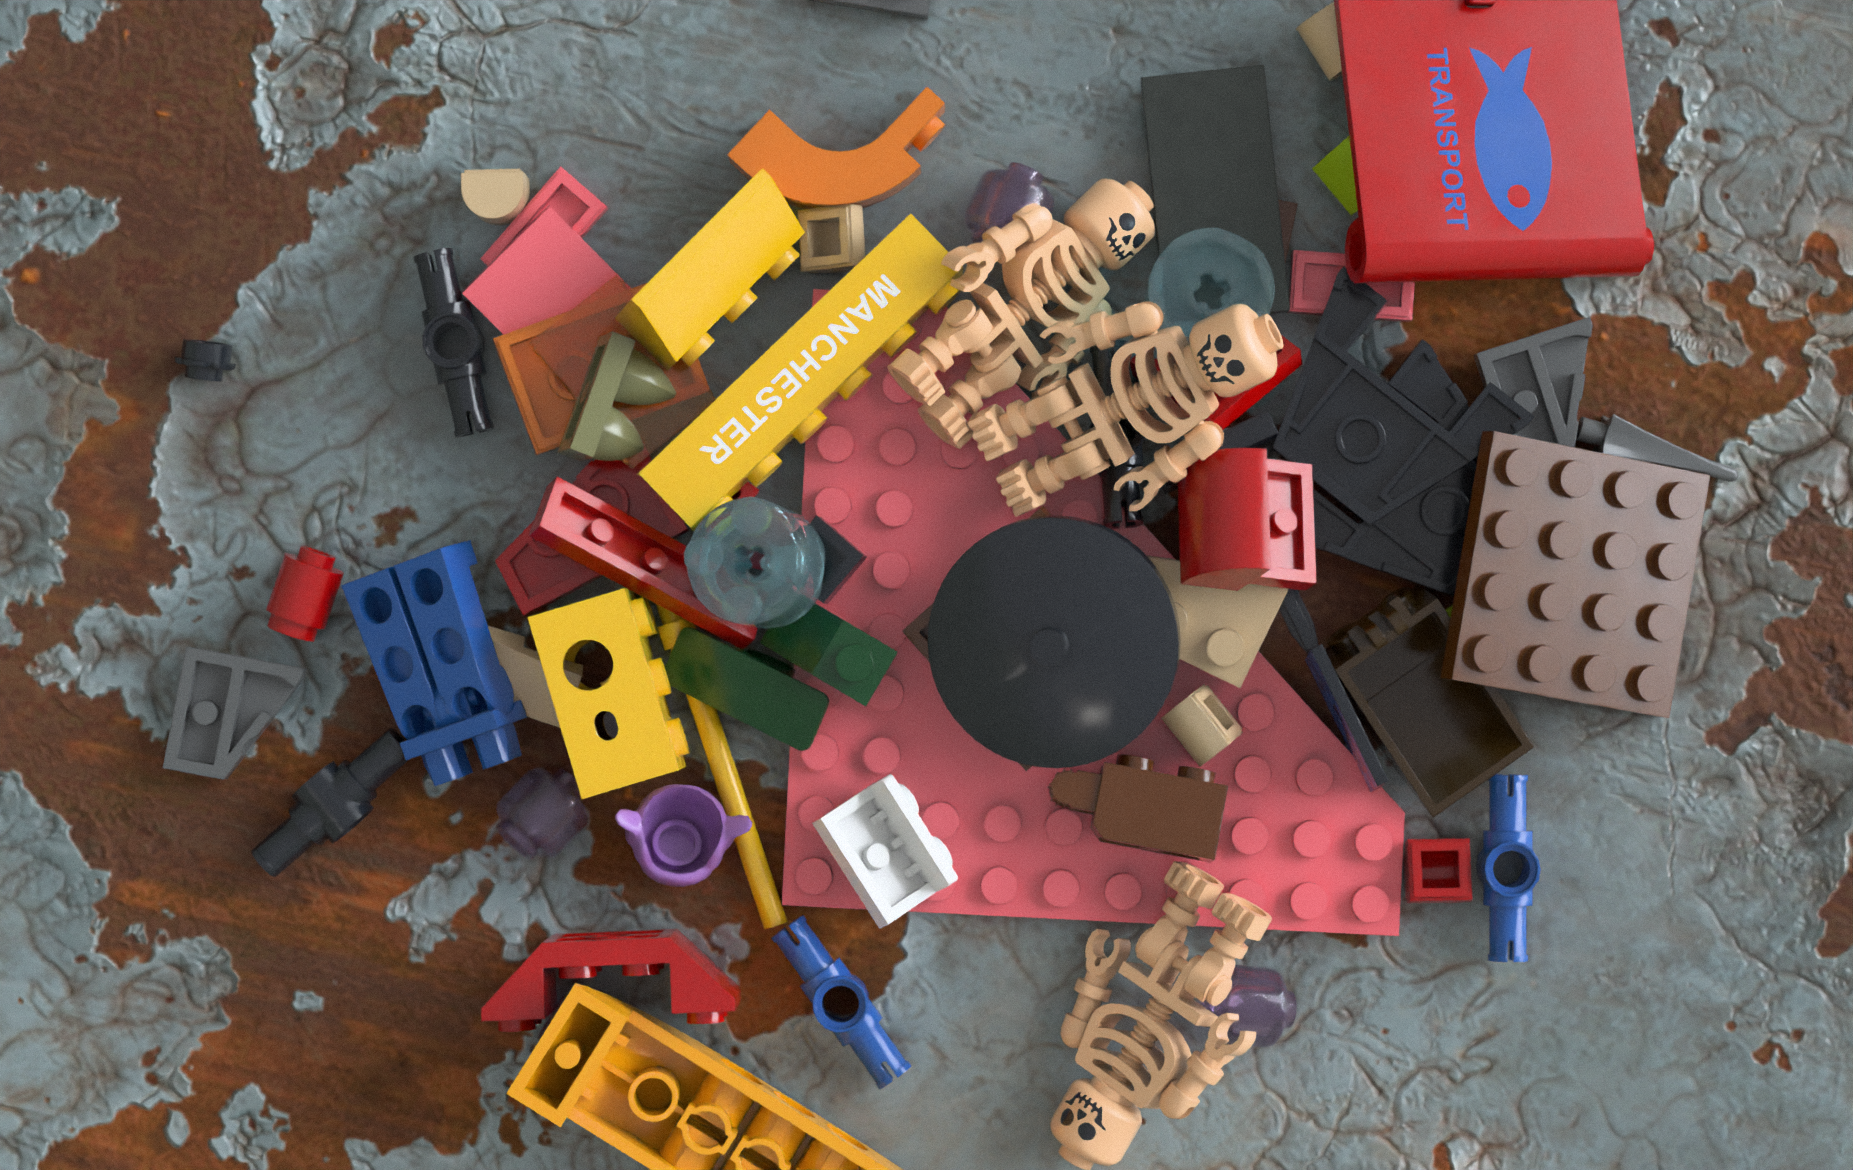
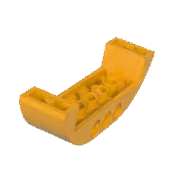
M577 983L570 990L506 1093L559 1127L562 1126L566 1118L572 1120L650 1170H903L853 1136L699 1041L628 1003Z

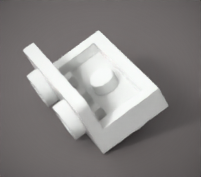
M891 774L871 784L812 823L879 929L889 925L937 891L948 887L958 880V876L952 868L953 861L949 850L940 839L930 834L918 815L919 807L915 797L907 787L898 783Z

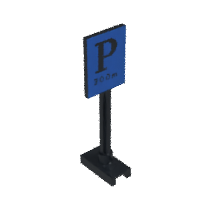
M1268 410L1223 431L1224 441L1218 450L1229 448L1264 449L1274 443L1278 430ZM1171 481L1165 483L1162 486L1164 493L1167 494L1177 490L1178 483ZM1289 589L1279 608V612L1290 635L1306 653L1305 661L1370 792L1379 789L1389 780L1323 645H1318L1314 623L1298 590Z

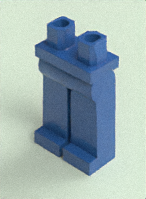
M471 540L439 548L393 567L341 585L397 726L407 739L400 743L405 760L421 755L434 786L473 773L462 743L463 740L471 737L483 769L522 756L513 722L524 719L527 715L522 701L514 702L512 684L506 671L500 665L469 568L478 564Z

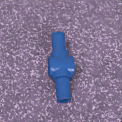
M1495 774L1488 779L1489 830H1483V848L1478 854L1476 862L1477 875L1483 884V905L1489 906L1488 961L1508 962L1509 959L1513 962H1527V906L1533 905V888L1539 880L1541 871L1539 859L1533 851V831L1526 830V781H1528V775ZM1512 850L1521 858L1522 872L1513 883L1502 885L1494 876V862L1499 855Z
M802 915L789 925L800 943L795 942L785 927L772 936L771 940L778 945L804 981L799 987L812 1003L817 1021L825 1029L832 1031L842 1047L849 1044L876 1082L875 1085L878 1089H882L893 1081L892 1075L882 1062H887L897 1078L911 1067V1064L904 1059L879 1024L883 1017L869 999V992L864 982L856 975L850 973L840 957L833 960L806 922L805 916ZM835 986L851 988L859 999L858 1009L853 1015L846 1018L832 1016L824 1006L823 997L825 993Z

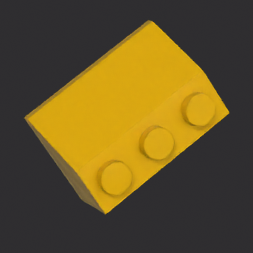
M762 168L615 317L667 371L680 358L688 366H691L715 341L707 331L723 315L733 323L758 298L750 290L754 283L765 272L775 281L800 256L792 245L805 231L773 178Z

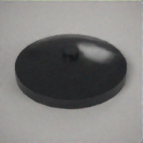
M1049 515L1022 519L989 533L975 543L958 559L943 580L931 610L928 626V654L932 676L945 706L954 719L970 736L992 752L1009 760L1035 767L1066 768L1085 765L1114 754L1131 743L1154 720L1165 703L1173 686L1180 659L1181 636L1176 606L1164 578L1153 562L1142 550L1118 532L1099 523L1071 516Z

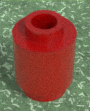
M300 546L298 555L284 554L266 608L271 613L267 627L293 638L310 642L315 641L318 629L326 628L344 572L333 567L336 560L335 556L306 546Z

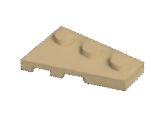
M1146 555L1164 578L1176 606L1181 636L1180 659L1241 688L1289 589L1248 584L1238 591L1182 585L1180 583V560Z

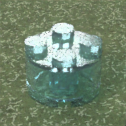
M1219 228L1192 230L1173 240L1154 263L1145 287V302L1156 303L1163 312V323L1158 330L1179 326L1189 344L1191 329L1197 322L1235 304L1247 305L1259 317L1264 314L1270 315L1275 297L1272 270L1263 253L1241 236ZM1207 279L1211 288L1222 287L1224 295L1216 302L1217 309L1210 310L1206 302L1197 303L1193 295L1200 289L1201 280Z
M755 497L731 500L712 510L699 523L684 552V563L687 567L689 581L699 601L719 618L748 627H781L798 620L815 604L824 583L822 580L824 562H826L825 548L814 527L795 511L771 501ZM755 552L764 555L759 561L760 566L764 570L760 576L748 572L752 566L750 558Z

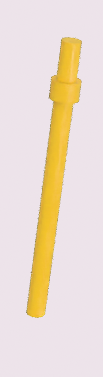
M656 604L662 626L657 627L664 650L671 649L672 652L680 631L686 627L696 629V626ZM686 694L726 815H745L752 821L750 830L736 837L734 841L764 930L784 924L788 921L717 709Z

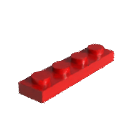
M558 476L546 486L529 537L740 649H744L755 640L770 590Z

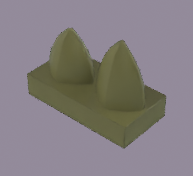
M613 331L599 337L557 453L578 461L590 458L613 461L631 457L644 449V444L634 424L622 412L612 406L613 402L617 401L631 405H651L675 398L676 391L669 378L656 363L646 355L633 349L636 340Z

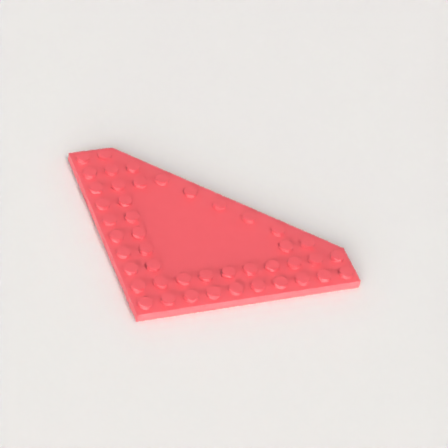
M813 289L812 307L830 290ZM946 307L937 315L930 309L925 311L911 325L917 331L915 337L894 357L890 358L885 351L866 368L873 375L871 379L849 400L845 401L839 394L821 411L828 419L805 441L801 533L816 516H820L864 553L867 558L828 604L822 603L799 582L798 593L891 647L898 653L867 706L862 705L794 664L795 674L793 678L825 693L829 698V706L811 747L808 750L800 751L790 746L782 905L866 909L812 823L871 784L891 774L898 783L907 787L915 797L919 807V817L930 834L940 839L949 850L953 861L952 868L958 876L957 881L937 891L908 912L1156 924L1166 914L1162 907L1167 898H1175L1178 893L1164 882V878L1174 861L1191 864L1219 880L1224 885L1220 895L1222 893L1237 895L1266 911L1272 917L1266 930L1399 936L1405 812L1382 787L1370 792L1350 751L1259 651L1241 688L1179 659L1177 674L1171 691L1162 708L1148 727L1118 752L1085 765L1066 768L1032 766L1025 771L1018 762L1002 757L977 742L954 719L937 690L930 662L902 631L934 603L943 580L958 559L989 533L1007 524L1029 518L1042 506L1051 515L1077 517L1104 525L1103 519L1105 516L1102 478L1098 474L1084 480L1079 475L1064 481V488L1051 494L1045 490V504L1023 515L1015 517L1013 508L1011 506L1008 507L1007 499L1000 491L1002 487L996 480L1000 470L1024 459L1035 468V461L1045 455L1055 458L1064 452L1061 444L1067 441V439L1056 427L1052 428L1049 421L1037 425L1036 432L1025 438H1021L1017 434V449L990 461H986L984 452L979 451L977 447L978 442L973 437L958 449L940 439L925 424L918 413V408L923 403L916 401L898 385L888 370V365L907 348L919 354L921 352L919 345L928 336L935 339L936 331L942 324L948 308ZM963 352L958 356H952L954 364L945 372L937 370L934 373L944 387L945 396L949 397L951 395L948 388L958 379L965 381L966 373L972 366L970 361L972 353ZM1015 383V385L1005 391L997 392L987 399H981L984 406L979 411L993 404H998L1006 412L1007 404L1018 399L1025 403L1030 398ZM967 413L964 416L967 422L972 416V414ZM1121 508L1122 522L1120 523V528L1112 530L1130 540L1145 555L1176 560L1144 524L1138 527L1125 528L1124 510ZM1204 684L1209 686L1241 726L1243 733L1199 767L1161 718ZM1118 754L1153 760L1154 772L1177 776L1179 766L1215 772L1214 783L1228 786L1215 860L1208 863L1100 842L1090 828L1092 815L1069 811L1068 807L1062 809L1059 805L1055 806L1053 801L1050 802L1051 797L1047 787L1049 783H1052L1056 773L1063 772V769L1065 771L1072 769L1074 773L1080 770L1100 774L1104 762L1116 764ZM1199 906L1196 910L1200 914V918L1195 926L1224 927L1225 923L1212 915L1211 911L1213 908L1208 909Z

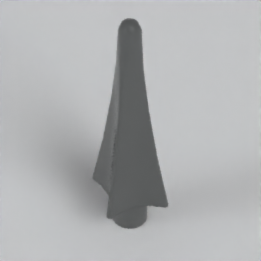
M1615 414L1610 418L1602 415L1601 422L1586 417H1581L1578 421L1576 441L1593 445L1592 451L1707 474L1710 477L1728 482L1736 481L1738 478V471L1735 468L1709 460L1676 446Z

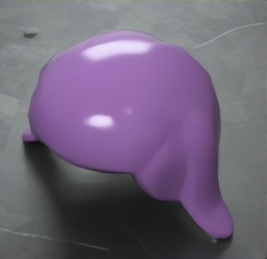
M672 784L654 789L641 801L636 811L620 809L615 815L618 825L625 829L626 841L632 847L634 856L640 864L642 871L652 880L672 887L695 885L705 880L718 867L725 851L731 846L734 839L748 832L752 827V821L748 816H727L722 804L710 792L693 785Z

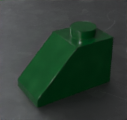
M792 589L760 641L764 646L864 706H867L898 653L896 650Z

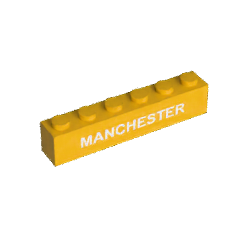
M910 213L638 474L694 532L703 524L709 530H713L737 507V503L731 497L744 484L750 481L757 487L763 483L783 462L776 454L793 438L800 444L808 440L828 419L821 411L839 394L845 401L849 400L873 376L866 368L885 351L890 358L894 357L915 337L917 331L911 325L925 311L930 309L937 315L959 295L961 291L950 286L952 279H957L963 275V266L960 271H955L942 265L941 262L948 251Z

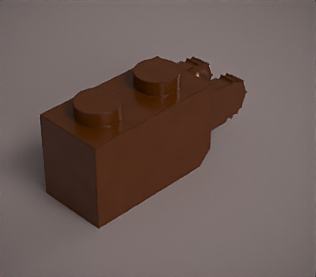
M1118 754L1116 764L1104 762L1100 774L1080 770L1074 773L1072 769L1070 771L1063 769V772L1056 773L1052 783H1049L1047 787L1051 797L1050 802L1053 801L1055 806L1059 805L1062 809L1068 807L1069 811L1092 815L1090 828L1100 842L1208 863L1215 860L1228 791L1227 785L1214 783L1215 772L1179 766L1177 776L1154 772L1153 760Z

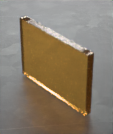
M617 275L530 342L534 352L542 357L575 400L580 395L601 336L613 331L636 340L615 319L619 312L634 297L628 290L626 283ZM637 340L633 349L649 357L663 370L676 391V396L667 401L651 405H631L617 401L613 402L612 406L622 412L634 424L644 444V449L641 452L622 459V462L631 469L699 416L716 400L712 390L704 385L692 368L681 358L667 370Z

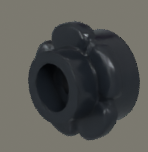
M183 339L181 357H174L175 363L186 366L185 377L221 382L223 370L231 371L236 367V364L231 363L233 345L219 342Z

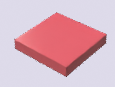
M548 205L461 293L504 335L631 289V287Z

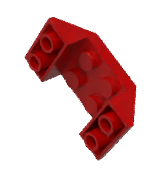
M678 929L556 933L542 942L481 1008V1022L498 1021V1031L535 1030L536 1024H541L542 1019H545L557 1008L556 968H559V978L562 979L596 977L597 972L602 971V966L622 965V976H647L660 974V969H664V963H670L672 1014L686 1013L687 1024L725 1022L724 1017L728 1016L729 1011H735L741 1001V987Z

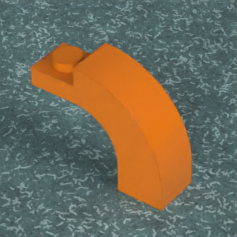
M926 87L881 136L863 147L850 151H829L807 143L769 109L727 156L730 163L749 181L763 168L773 178L789 205L802 209L857 204L865 208L897 194L921 174V165L907 152L913 146L922 152L944 129L945 124L939 118L945 112V102L931 89Z

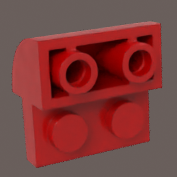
M1229 448L1217 450L1205 460L1199 459L1186 468L1187 476L1178 482L1180 583L1182 585L1238 591L1248 584L1305 591L1316 584L1312 464L1267 459V449Z

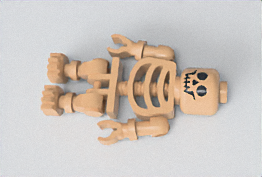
M1100 179L1065 212L1064 224L1052 219L1050 211L1037 203L1025 205L1012 215L1013 221L1001 229L993 226L984 232L981 243H973L967 247L959 246L944 256L941 264L952 270L960 271L961 267L965 263L967 264L964 274L957 279H952L950 286L962 292H970L980 306V309L976 311V307L971 300L966 299L956 302L946 311L943 322L936 331L935 339L928 336L919 345L921 351L919 354L907 348L888 365V370L898 385L913 399L923 403L918 408V413L925 424L940 439L960 449L972 438L973 430L969 428L964 416L967 413L972 415L977 413L984 406L981 399H987L997 392L1005 391L1015 385L1016 382L1029 391L1035 390L1038 381L1043 377L1042 384L1039 387L1041 388L1060 377L1066 376L1067 367L1071 362L1078 364L1085 355L1084 351L1063 363L1053 364L1047 362L1049 357L1055 352L1066 353L1068 345L1076 340V338L1066 339L1061 333H1055L1049 341L1052 348L1048 353L1040 356L1021 326H1024L1025 321L1028 322L1030 319L1049 327L1062 321H1072L1075 324L1090 321L1091 314L1105 311L1108 316L1112 315L1110 304L1103 299L1110 288L1100 273L1099 268L1102 267L1108 270L1120 269L1155 235L1154 221L1149 213L1154 208V204L1139 185L1132 181H1127L1122 185L1112 179ZM996 262L1002 264L1004 284L1012 298L1009 304L1004 302L996 289L983 283ZM1066 284L1072 287L1068 293L1062 289ZM1048 300L1059 304L1057 308L1050 312H1045L1043 309V304H1047ZM963 352L972 353L970 357L972 366L966 373L965 381L958 379L948 388L951 395L949 397L945 396L944 387L934 373L937 370L945 372L954 364L952 356H958ZM1016 359L1027 365L1021 370ZM1037 391L1032 392V398L1038 396Z
M1147 301L1130 305L1125 311L1109 316L1105 311L1093 313L1090 315V321L1075 324L1072 321H1062L1046 328L1040 334V337L1044 339L1052 333H1061L1066 339L1076 338V340L1068 345L1066 353L1055 352L1049 357L1047 362L1053 364L1069 361L1081 351L1092 346L1105 350L1114 347L1115 340L1131 335L1134 338L1120 347L1112 358L1111 384L1114 393L1111 396H1105L1089 363H1086L1068 374L1071 380H1067L1066 376L1060 377L1036 390L1038 396L1025 403L1021 399L1007 404L1006 412L998 404H993L973 414L968 420L967 424L973 430L972 437L978 442L977 447L979 451L984 452L986 461L996 459L1017 449V434L1021 438H1025L1036 432L1037 425L1049 421L1052 428L1064 424L1071 439L1061 444L1064 450L1062 454L1055 458L1045 455L1035 461V468L1024 459L1000 470L996 480L1002 487L1000 491L1006 497L1008 507L1011 506L1013 508L1015 517L1044 505L1046 502L1045 490L1051 494L1063 489L1064 481L1079 475L1084 480L1105 470L1110 466L1109 461L1106 459L1111 458L1116 467L1131 458L1135 453L1119 424L1121 418H1127L1141 435L1155 443H1171L1183 435L1185 439L1172 448L1164 445L1154 453L1155 460L1145 467L1139 466L1129 470L1115 483L1113 490L1120 491L1127 481L1141 483L1144 480H1148L1149 483L1143 488V499L1135 500L1130 504L1129 511H1138L1144 508L1157 495L1159 488L1168 481L1178 483L1186 477V468L1199 459L1205 460L1216 452L1224 441V432L1217 423L1203 421L1219 406L1214 392L1221 397H1233L1271 379L1275 375L1278 366L1276 351L1283 348V340L1274 320L1268 314L1259 317L1247 305L1235 304L1194 324L1189 335V344L1179 326L1158 330L1163 323V312L1156 303ZM1154 347L1157 350V360L1161 370L1158 372L1154 362ZM1133 353L1136 354L1135 367L1139 382H1135L1134 385H1132L1129 374V363ZM1172 395H1173V397L1176 399V401L1179 403V405H1180L1181 407H1179V406L1172 400V398H1171ZM1151 405L1158 416L1168 424L1153 418L1145 408ZM1088 413L1095 427L1083 432L1076 418Z
M1174 861L1164 878V882L1178 893L1175 898H1167L1162 907L1166 914L1153 927L1148 928L1140 936L1136 944L1135 952L1137 953V958L1152 967V971L1141 963L1126 962L1131 950L1130 940L1122 938L1114 940V950L1109 957H1106L1103 947L1106 939L1110 937L1109 931L1096 929L1088 938L1085 949V957L1087 958L1085 967L1087 972L1084 978H1077L1074 990L1079 994L1072 1013H1066L1060 1035L1065 1045L1070 1048H1078L1075 1056L1076 1063L1090 1072L1093 1077L1092 1079H1077L1071 1083L1050 1122L1052 1134L1062 1144L1058 1153L1065 1160L1081 1169L1091 1170L1094 1163L1111 1166L1122 1160L1142 1123L1141 1111L1138 1107L1161 1109L1162 1113L1171 1119L1186 1118L1199 1104L1198 1096L1208 1084L1216 1085L1224 1076L1221 1069L1223 1065L1229 1063L1235 1056L1243 1055L1256 1039V1032L1240 1031L1237 1041L1233 1044H1227L1229 1042L1228 1029L1233 1022L1239 1020V1014L1225 1013L1218 1017L1196 1002L1194 998L1201 1002H1204L1206 999L1212 1006L1222 1003L1232 987L1231 976L1235 968V958L1243 959L1248 950V946L1244 942L1246 939L1260 941L1272 917L1266 911L1242 897L1230 893H1222L1220 895L1224 885L1219 880L1186 862ZM1199 906L1208 909L1213 908L1211 911L1212 915L1224 922L1225 926L1223 930L1215 929L1209 940L1214 946L1208 949L1203 957L1196 955L1188 962L1186 959L1189 949L1184 944L1188 933L1187 926L1195 927L1200 918V914L1196 911ZM1117 971L1152 995L1149 998L1150 1003L1146 1004V1008L1114 1003L1100 1006L1102 1002H1109L1112 989L1107 986ZM1175 1011L1195 1026L1210 1027L1208 1039L1202 1052L1194 1051L1191 1054L1189 1046L1180 1031L1167 1021L1171 1019L1170 1014H1173ZM1129 1016L1137 1020V1025L1133 1026V1031L1114 1029L1117 1022L1123 1017ZM1114 1040L1124 1046L1121 1048L1122 1053L1108 1050L1107 1046L1110 1041ZM1156 1041H1160L1164 1053L1155 1046Z

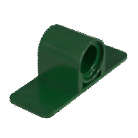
M691 627L683 628L680 631L665 666L670 686L800 751L808 750L811 747L829 706L828 696L793 678L795 669L787 663L756 650L734 649Z

